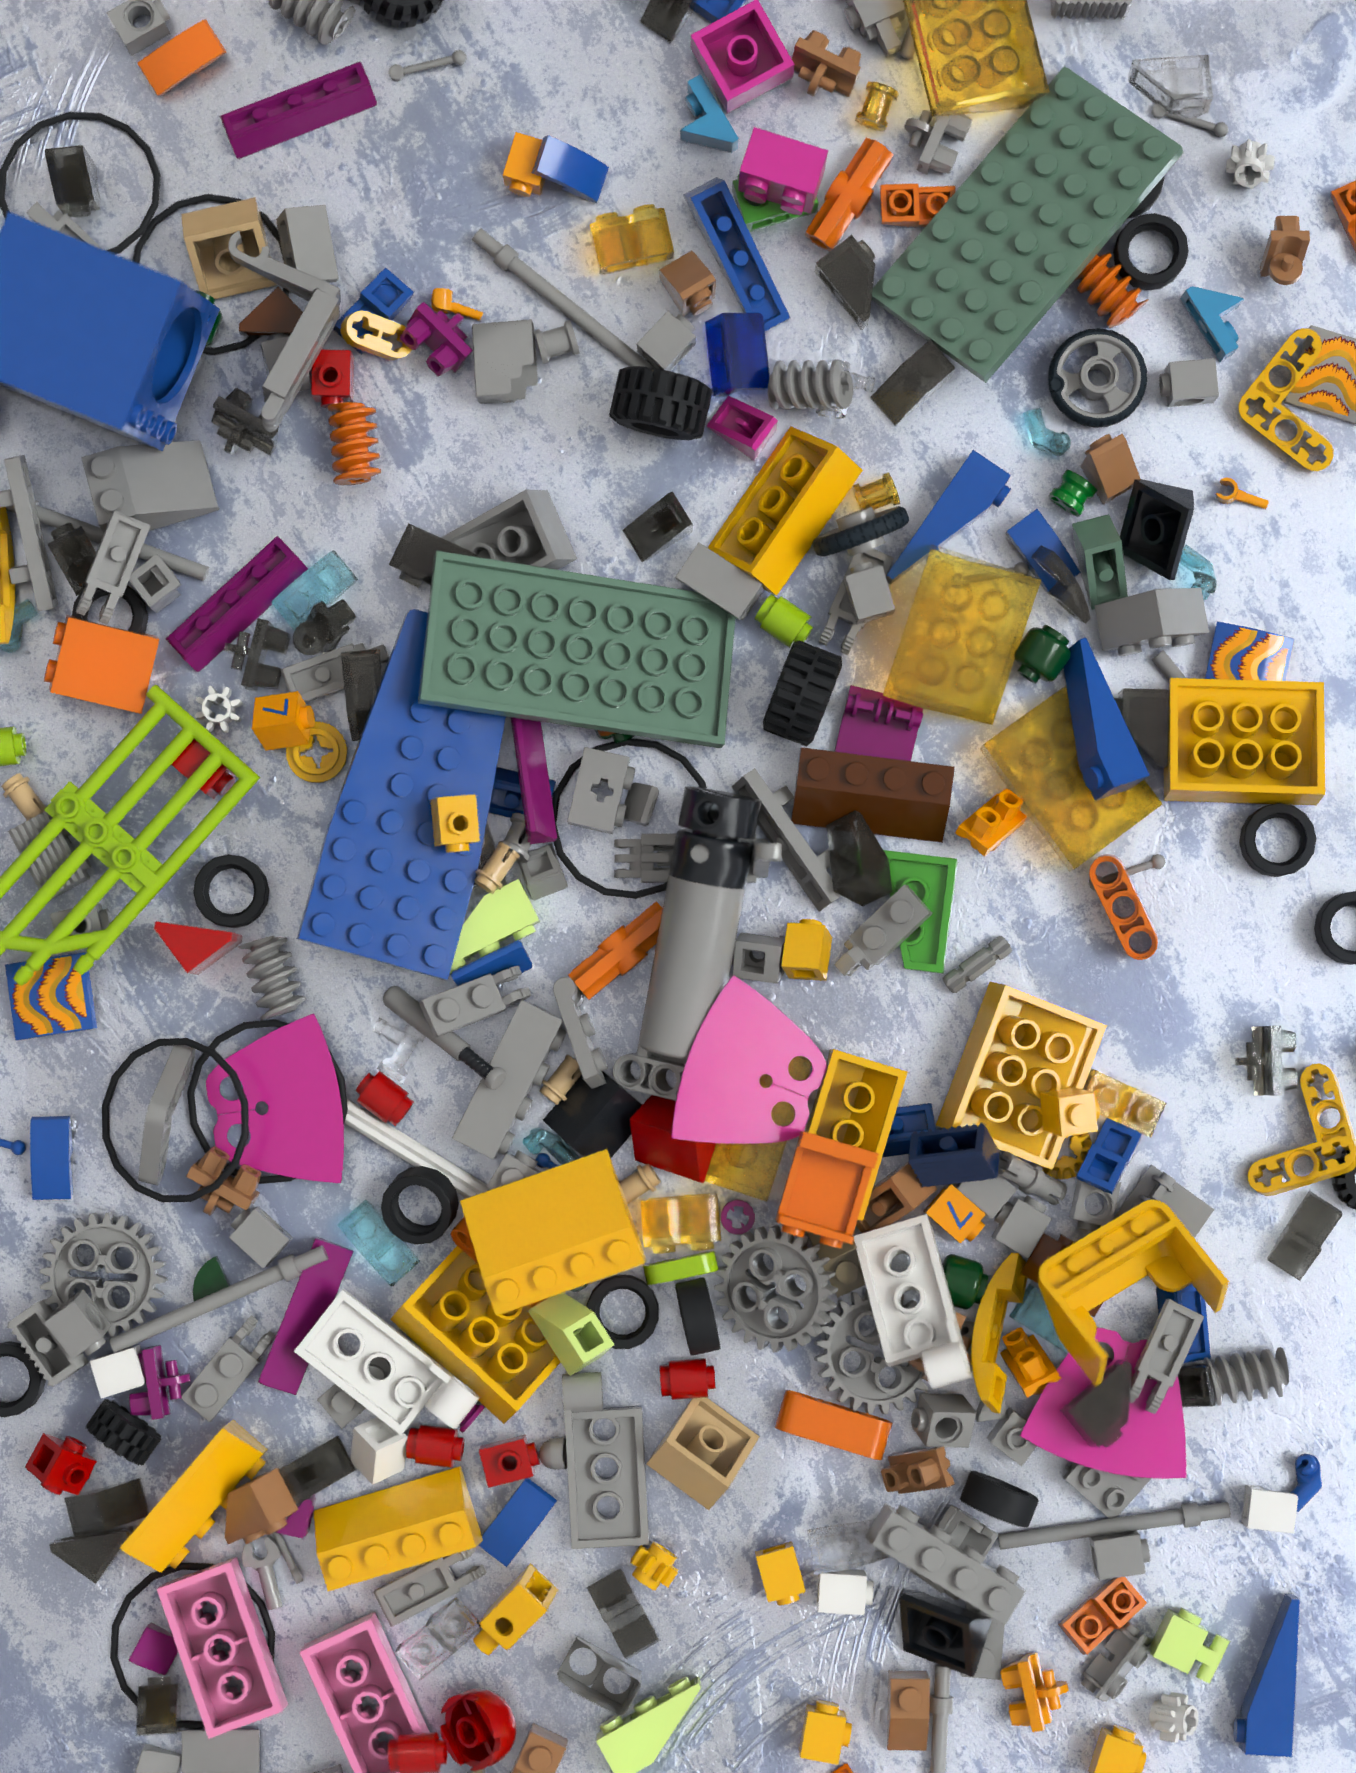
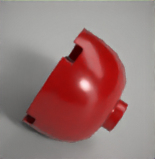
M480 1688L467 1690L448 1698L442 1706L441 1714L445 1712L446 1714L445 1724L440 1726L441 1737L446 1741L447 1751L460 1766L466 1763L473 1767L470 1769L471 1771L482 1770L502 1760L512 1748L516 1737L515 1718L505 1699L496 1692Z

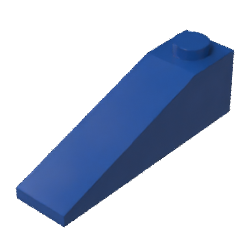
M716 177L683 194L702 235L755 334L759 335L791 318L725 180Z
M972 450L886 575L887 582L890 585L983 516L992 504L999 508L1011 488L1006 486L1011 475L975 450Z
M1082 638L1069 648L1071 657L1064 666V674L1079 768L1083 774L1086 786L1090 789L1094 800L1097 801L1133 788L1150 776L1087 638Z
M1285 1593L1242 1703L1240 1719L1234 1720V1742L1239 1743V1748L1245 1755L1292 1757L1300 1599L1294 1594Z

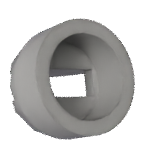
M566 1438L549 1439L540 1447L539 1458L545 1467L554 1470L567 1469Z

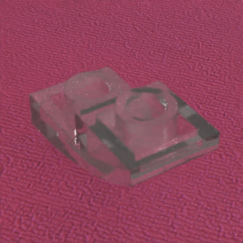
M455 1597L432 1614L426 1625L400 1643L395 1654L421 1681L452 1656L481 1628L480 1621Z

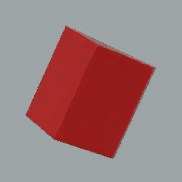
M155 921L154 927L157 934L184 970L194 975H199L242 942L243 936L233 932Z
M651 1095L630 1118L635 1161L704 1183L716 1143L673 1139L672 1127L676 1101Z

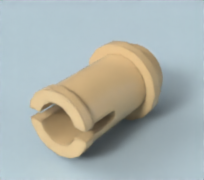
M18 773L8 779L1 787L5 791L3 796L5 798L10 797L26 818V821L43 813L47 806L42 803L29 786L28 782L30 779L28 777L23 778Z
M502 842L498 843L497 848L482 870L477 869L475 872L477 877L474 882L491 894L496 889L501 890L503 887L502 880L514 862L520 857L515 850H512V852L508 851L511 847Z
M567 1054L564 1061L548 1081L543 1080V1087L539 1092L556 1105L561 1100L565 1102L567 1100L565 1097L566 1093L582 1075L578 1062Z
M646 1164L643 1167L638 1165L636 1172L619 1183L626 1203L629 1204L648 1190L652 1192L657 1190L655 1186L661 1183L654 1169L649 1164Z

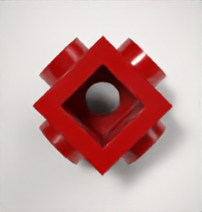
M43 1433L25 1468L41 1481L40 1485L46 1490L57 1495H61L63 1491L79 1495L97 1461L85 1451L87 1445L82 1441L68 1435L65 1440Z

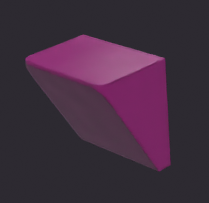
M309 1494L298 1506L299 1510L292 1513L286 1519L288 1525L277 1530L276 1533L302 1539L306 1537L311 1526L316 1502L315 1495Z
M150 1622L128 1661L166 1676L178 1654L172 1633Z

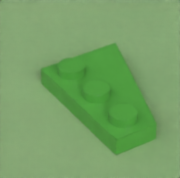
M881 850L890 898L904 884L908 885L933 913L900 944L904 968L944 974L958 859Z

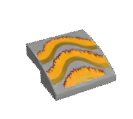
M1310 325L1309 328L1315 330L1321 337L1322 350L1309 369L1285 397L1284 403L1356 425V339ZM1309 335L1304 340L1300 357L1304 352L1312 354L1315 351L1311 345L1314 339ZM1298 362L1296 365L1297 370L1300 371L1304 364Z

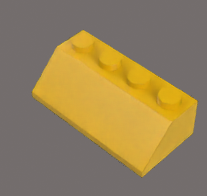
M790 426L707 548L761 582L764 590L777 596L800 561L809 551L814 539L818 537L826 523L831 519L833 513L863 470L838 446Z
M830 1049L826 1061V1073L821 1086L818 1088L805 1132L879 1153L875 1169L872 1168L858 1220L863 1221L908 1072Z
M234 1419L231 1420L217 1433L121 1545L120 1549L160 1573L168 1565L176 1569L190 1553L185 1547L194 1535L201 1540L216 1522L210 1516L219 1506H222L225 1510L227 1509L228 1493L235 1490L236 1486L245 1476L252 1480L266 1464V1461L261 1457L268 1449Z
M461 1466L314 1510L316 1552L328 1591L477 1547L483 1541Z

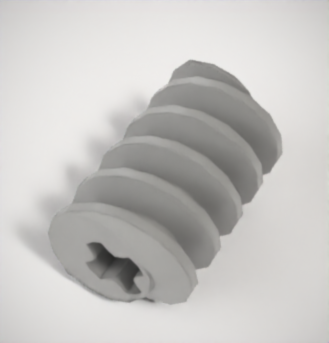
M269 0V6L273 10L281 8L283 17L289 19L293 17V22L297 27L306 25L305 30L310 36L318 34L319 42L325 45L339 37L349 25L356 11L355 7L350 6L344 13L341 12L343 0H335L331 4L328 2L329 0Z
M792 360L788 368L783 361H777L768 383V401L770 407L774 410L780 407L791 409L794 406L798 409H805L808 406L812 409H819L822 406L827 409H833L837 406L846 409L849 407L853 397L852 377L849 372L844 371L840 360L832 361L830 371L825 360L818 361L816 371L811 360H806L803 363L802 370L799 362L796 360Z
M265 937L238 947L239 949L251 950L242 958L244 964H255V967L246 973L247 977L260 979L251 988L252 992L265 994L256 1002L258 1008H269V1011L260 1017L261 1020L295 1011L297 1006L306 1000L305 996L293 995L292 993L301 986V982L288 981V977L297 970L296 966L283 965V962L290 958L292 953L279 951L278 949L287 942V937Z
M1282 1347L1277 1348L1275 1358L1269 1349H1263L1260 1360L1253 1351H1248L1244 1362L1238 1353H1233L1230 1356L1229 1365L1224 1356L1218 1355L1215 1358L1214 1367L1210 1360L1204 1357L1207 1387L1217 1406L1222 1405L1224 1393L1229 1395L1233 1404L1237 1403L1239 1391H1243L1248 1402L1253 1399L1254 1389L1259 1390L1263 1399H1268L1269 1387H1274L1278 1397H1283L1284 1387L1289 1383L1288 1363Z

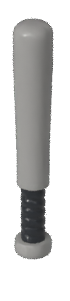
M392 986L384 993L383 1003L386 1007L442 1048L455 1060L464 1062L470 1069L478 1073L485 1080L486 1087L495 1090L503 1083L506 1072L500 1067L494 1068L489 1065L488 1062L484 1061L473 1050H470L471 1046L454 1032L434 1038L419 1002L398 986Z

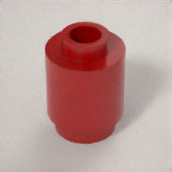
M381 1071L375 1076L368 1073L355 1090L360 1094L356 1102L385 1124L389 1121L394 1126H397L414 1104V1101L407 1097L409 1093Z
M706 1358L669 1361V1365H660L662 1397L671 1396L672 1400L708 1397V1389H716L714 1366H706Z
M420 1425L419 1428L411 1427L407 1439L406 1457L415 1459L417 1464L453 1468L455 1461H462L465 1439L458 1437V1429Z
M437 1732L402 1734L398 1736V1739H390L388 1743L390 1771H399V1773H439L441 1764L447 1763L446 1741L439 1740Z

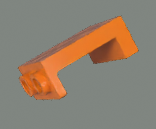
M66 615L65 623L57 622L53 644L59 645L56 660H48L44 682L50 683L49 690L51 693L142 714L160 639L154 635L131 632Z
M801 1130L775 1218L776 1222L783 1224L781 1231L804 1238L805 1231L821 1235L820 1243L839 1249L842 1248L843 1242L852 1244L854 1230L872 1168L875 1169L879 1153Z

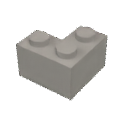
M1201 588L1154 589L1095 605L1102 651L1118 650L1119 656L1142 652L1141 645L1149 644V648L1164 647L1171 644L1172 647L1194 644L1195 636L1209 633Z

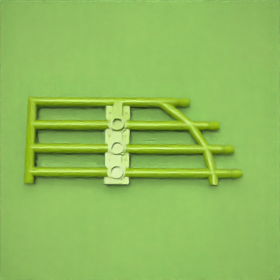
M154 685L146 694L155 704L82 786L78 788L69 781L50 800L51 803L44 810L52 819L0 876L1 900L64 828L80 842L77 848L11 922L0 931V956L6 949L33 953L26 960V964L21 966L13 977L14 981L20 986L27 983L34 976L33 973L38 971L52 954L88 948L86 954L81 955L73 968L81 975L89 971L94 965V961L99 960L261 778L158 685ZM167 714L183 729L106 814L91 798ZM195 739L211 754L134 839L119 823ZM223 764L239 779L162 864L146 849ZM91 854L108 867L107 871L46 939L19 936ZM119 879L136 893L104 930L69 936Z

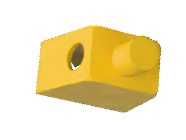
M530 1563L488 1608L479 1623L483 1629L473 1638L475 1645L486 1655H490L499 1645L509 1650L548 1610L558 1589Z

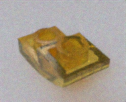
M1094 1069L1090 1070L1083 1090L1095 1093L1101 1116L1134 1129L1150 1138L1167 1104L1154 1096Z

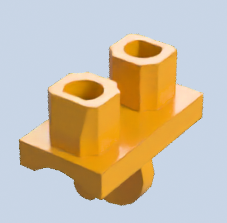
M1005 788L962 822L955 833L959 837L970 840L971 846L985 857L989 852L998 848L1002 841L1024 824L1027 816L1020 811L1023 800L1010 789Z
M1019 1327L1002 1337L1007 1349L1000 1352L1027 1398L1032 1395L1041 1394L1048 1382H1057L1061 1379L1058 1371L1034 1334L1028 1337L1023 1328Z
M1033 1652L1025 1654L1017 1662L1004 1666L1000 1673L1005 1689L1023 1688L1025 1700L1013 1701L1009 1704L1012 1725L1031 1726L1032 1732L1043 1731L1045 1729L1044 1725L1052 1722L1050 1710L1061 1708L1059 1695L1068 1692L1069 1688L1066 1681H1055L1053 1669L1041 1671L1038 1653Z

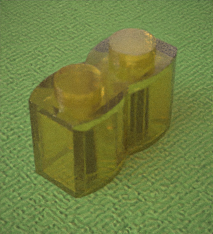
M654 204L642 205L634 208L631 215L618 217L617 212L605 213L597 216L596 222L590 224V234L600 274L615 273L636 266L651 265L674 258V248L664 208L655 209Z
M718 1193L656 1197L640 1200L644 1247H652L653 1254L676 1252V1245L691 1244V1250L693 1251L714 1249V1242L722 1240Z

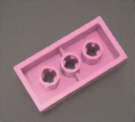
M237 1557L166 1582L157 1588L208 1739L283 1712L288 1702ZM206 1601H209L211 1605H216L218 1609L215 1613L216 1618H213L211 1613H203L202 1608L207 1604ZM219 1638L230 1644L231 1648L227 1651L229 1655H226L224 1650H216L215 1645L220 1641ZM232 1676H235L237 1680L241 1679L243 1681L242 1692H239L236 1687L230 1688L228 1686V1682L233 1678Z
M373 1612L304 1644L300 1654L353 1772L399 1773V1771H390L388 1743L386 1741H378L381 1732H385L387 1735L392 1734L394 1739H398V1736L402 1734L430 1732L376 1612ZM349 1660H353L355 1663L359 1662L362 1665L359 1671L360 1674L357 1675L354 1670H346L345 1667ZM365 1696H369L371 1699L375 1698L378 1701L375 1707L376 1710H373L370 1705L363 1707L361 1703Z

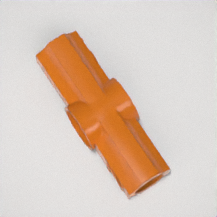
M866 137L846 170H841L825 195L824 200L826 201L819 212L816 213L805 232V236L813 244L832 253L853 219L857 220L874 193V186L882 177V174L893 158L894 154L886 146Z
M657 901L626 927L623 925L598 945V950L582 961L568 974L588 1000L616 977L625 975L648 955L647 952L656 945L663 910Z

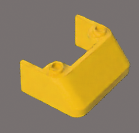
M1146 1200L1048 1258L1040 1267L1038 1285L1058 1338L1095 1387L1102 1383L1108 1355L1095 1340L1097 1326L1094 1319L1088 1313L1091 1309L1146 1276H1149L1158 1288L1167 1292H1177L1192 1284L1215 1313L1222 1309L1229 1285L1228 1279L1170 1207L1162 1201Z

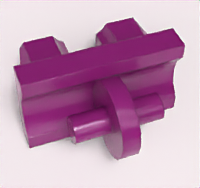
M425 302L415 309L406 324V329L400 336L401 341L409 349L416 350L421 344L425 343L433 351L426 360V363L437 376H441L449 370L455 373L463 366L464 361L473 351L464 342L468 336L459 328L465 318L460 313H457L449 319L441 310L435 313Z
M161 1345L143 1349L142 1353L138 1354L144 1377L146 1376L147 1391L129 1394L131 1414L151 1415V1420L161 1419L171 1414L167 1386H169L170 1400L182 1398L180 1384L191 1381L190 1373L178 1374L177 1360L165 1361L167 1376H165Z

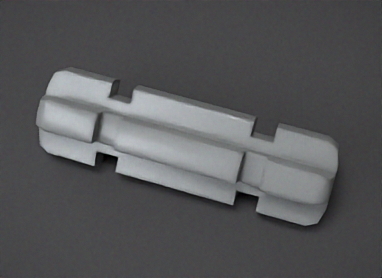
M1003 936L995 938L988 943V948L985 949L983 947L962 962L958 970L953 969L943 977V982L952 993L960 991L967 985L966 982L968 980L972 982L994 966L997 959L1002 960L1012 952L1010 944Z

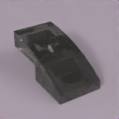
M1040 546L1031 558L1057 581L1047 594L1073 618L1086 624L1091 617L1084 594L1077 580L1054 551Z
M1309 1190L1279 1236L1267 1260L1300 1281L1322 1251L1321 1245L1343 1216L1342 1211Z
M622 1569L587 1587L601 1617L607 1623L625 1659H629L661 1641Z

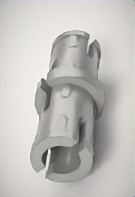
M1008 1151L1002 1153V1156L1008 1159V1161L999 1157L998 1175L1016 1183L1019 1186V1190L1027 1194L1034 1193L1052 1205L1059 1204V1200L1054 1198L1053 1195L1060 1200L1064 1199L1067 1192L1066 1184L1044 1173L1041 1166L1035 1163L1028 1164Z

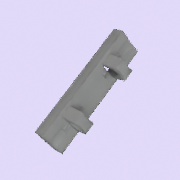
M25 455L4 459L10 489L0 491V508L14 505L27 565L9 569L11 583L17 584L31 581L38 611L53 609L58 605L26 458Z
M755 768L741 777L732 788L736 794L762 800L757 824L771 843H782V860L816 909L821 911L842 896V892L826 871V869L838 861L832 850L829 848L816 856L782 808L794 798L788 787L785 785L772 793Z

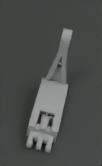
M237 231L231 236L228 243L229 253L233 261L308 301L305 310L262 386L264 390L263 395L265 396L264 402H266L261 410L263 427L266 431L273 432L278 428L285 413L288 412L340 317V288L270 258L269 245L262 247L261 254L257 257H251L239 251L237 247L242 243L240 232Z
M641 834V839H614V847L620 849L630 848V854L614 855L615 863H630V870H614V878H641V883H666L670 867H654V863H657V866H671L673 851H657V853H654V850H674L676 834ZM756 834L755 839H743L753 844L746 883H756V878L768 877L769 862L781 861L782 843H769L768 839H756Z

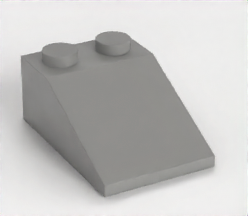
M200 440L171 442L169 445H165L163 451L142 444L118 446L81 457L98 524L103 533L113 510L151 525L149 531L219 510Z
M526 489L436 540L439 550L443 552L556 570L577 560L548 490Z

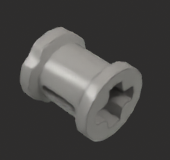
M570 320L565 321L564 326L548 331L534 330L543 364L548 363L549 358L569 352H572L574 355L580 353Z
M513 813L510 818L512 825L504 841L499 842L510 846L511 848L508 851L512 852V850H515L520 855L518 860H516L517 862L527 863L530 857L528 851L532 844L527 842L524 814Z

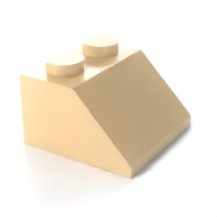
M255 197L181 214L183 238L199 291L219 299L277 285L266 277L232 260L229 253V239L237 231L240 232L242 240L237 249L251 257L259 256L262 247L268 246Z
M707 1397L692 1398L663 1437L646 1465L703 1507L710 1510L729 1488L760 1436Z

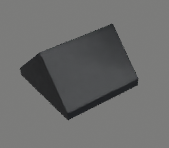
M1135 479L1120 533L1123 554L1164 578L1175 580L1194 512L1193 490Z
M604 1071L602 1073L606 1084L592 1089L581 1075L566 1093L565 1097L567 1100L565 1102L561 1100L543 1119L553 1131L583 1157L608 1149L610 1158H612L630 1137V1118L643 1105Z
M903 1593L899 1598L903 1650L973 1677L978 1668L992 1619L926 1593Z

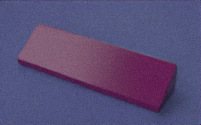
M360 61L228 112L220 117L235 156L241 159L377 105V101Z
M276 536L175 629L166 640L196 672L201 671L308 572V568Z
M510 717L527 842L530 844L554 842L557 840V832L541 722Z
M320 1237L315 1238L311 1250L323 1245L327 1252L328 1260L302 1271L258 1380V1383L294 1395H297L309 1365L307 1361L294 1351L334 1301L354 1252Z

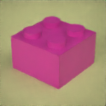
M759 0L748 3L690 36V49L727 114L793 78L795 64Z
M754 127L739 171L738 191L743 192V196L746 199L763 204L768 200L781 204L780 208L794 215H802V212L811 214L825 172L828 150Z

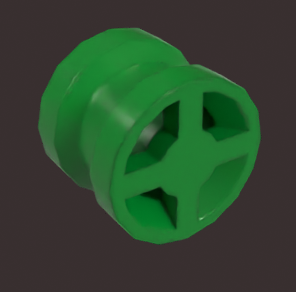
M1066 470L1061 477V485L1059 488H1053L1049 498L1066 512L1080 517L1084 511L1083 504L1087 499L1093 498L1097 489L1079 474Z

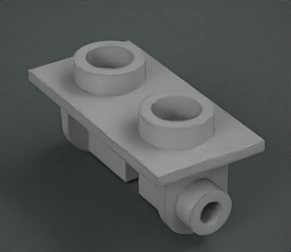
M1127 1622L1124 1627L1122 1626L1120 1629H1117L1104 1646L1115 1656L1110 1662L1099 1653L1082 1674L1085 1678L1081 1684L1092 1693L1099 1688L1100 1691L1095 1697L1106 1702L1109 1697L1115 1699L1127 1684L1125 1676L1133 1666L1136 1668L1140 1667L1151 1652L1148 1646L1153 1640L1143 1634L1138 1639L1136 1636L1140 1630L1130 1622Z

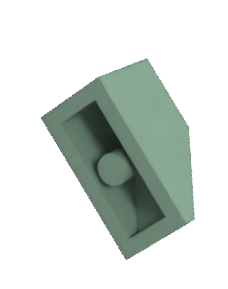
M1109 514L1073 523L1072 529L1076 557L1091 609H1095V605L1128 597L1122 541Z

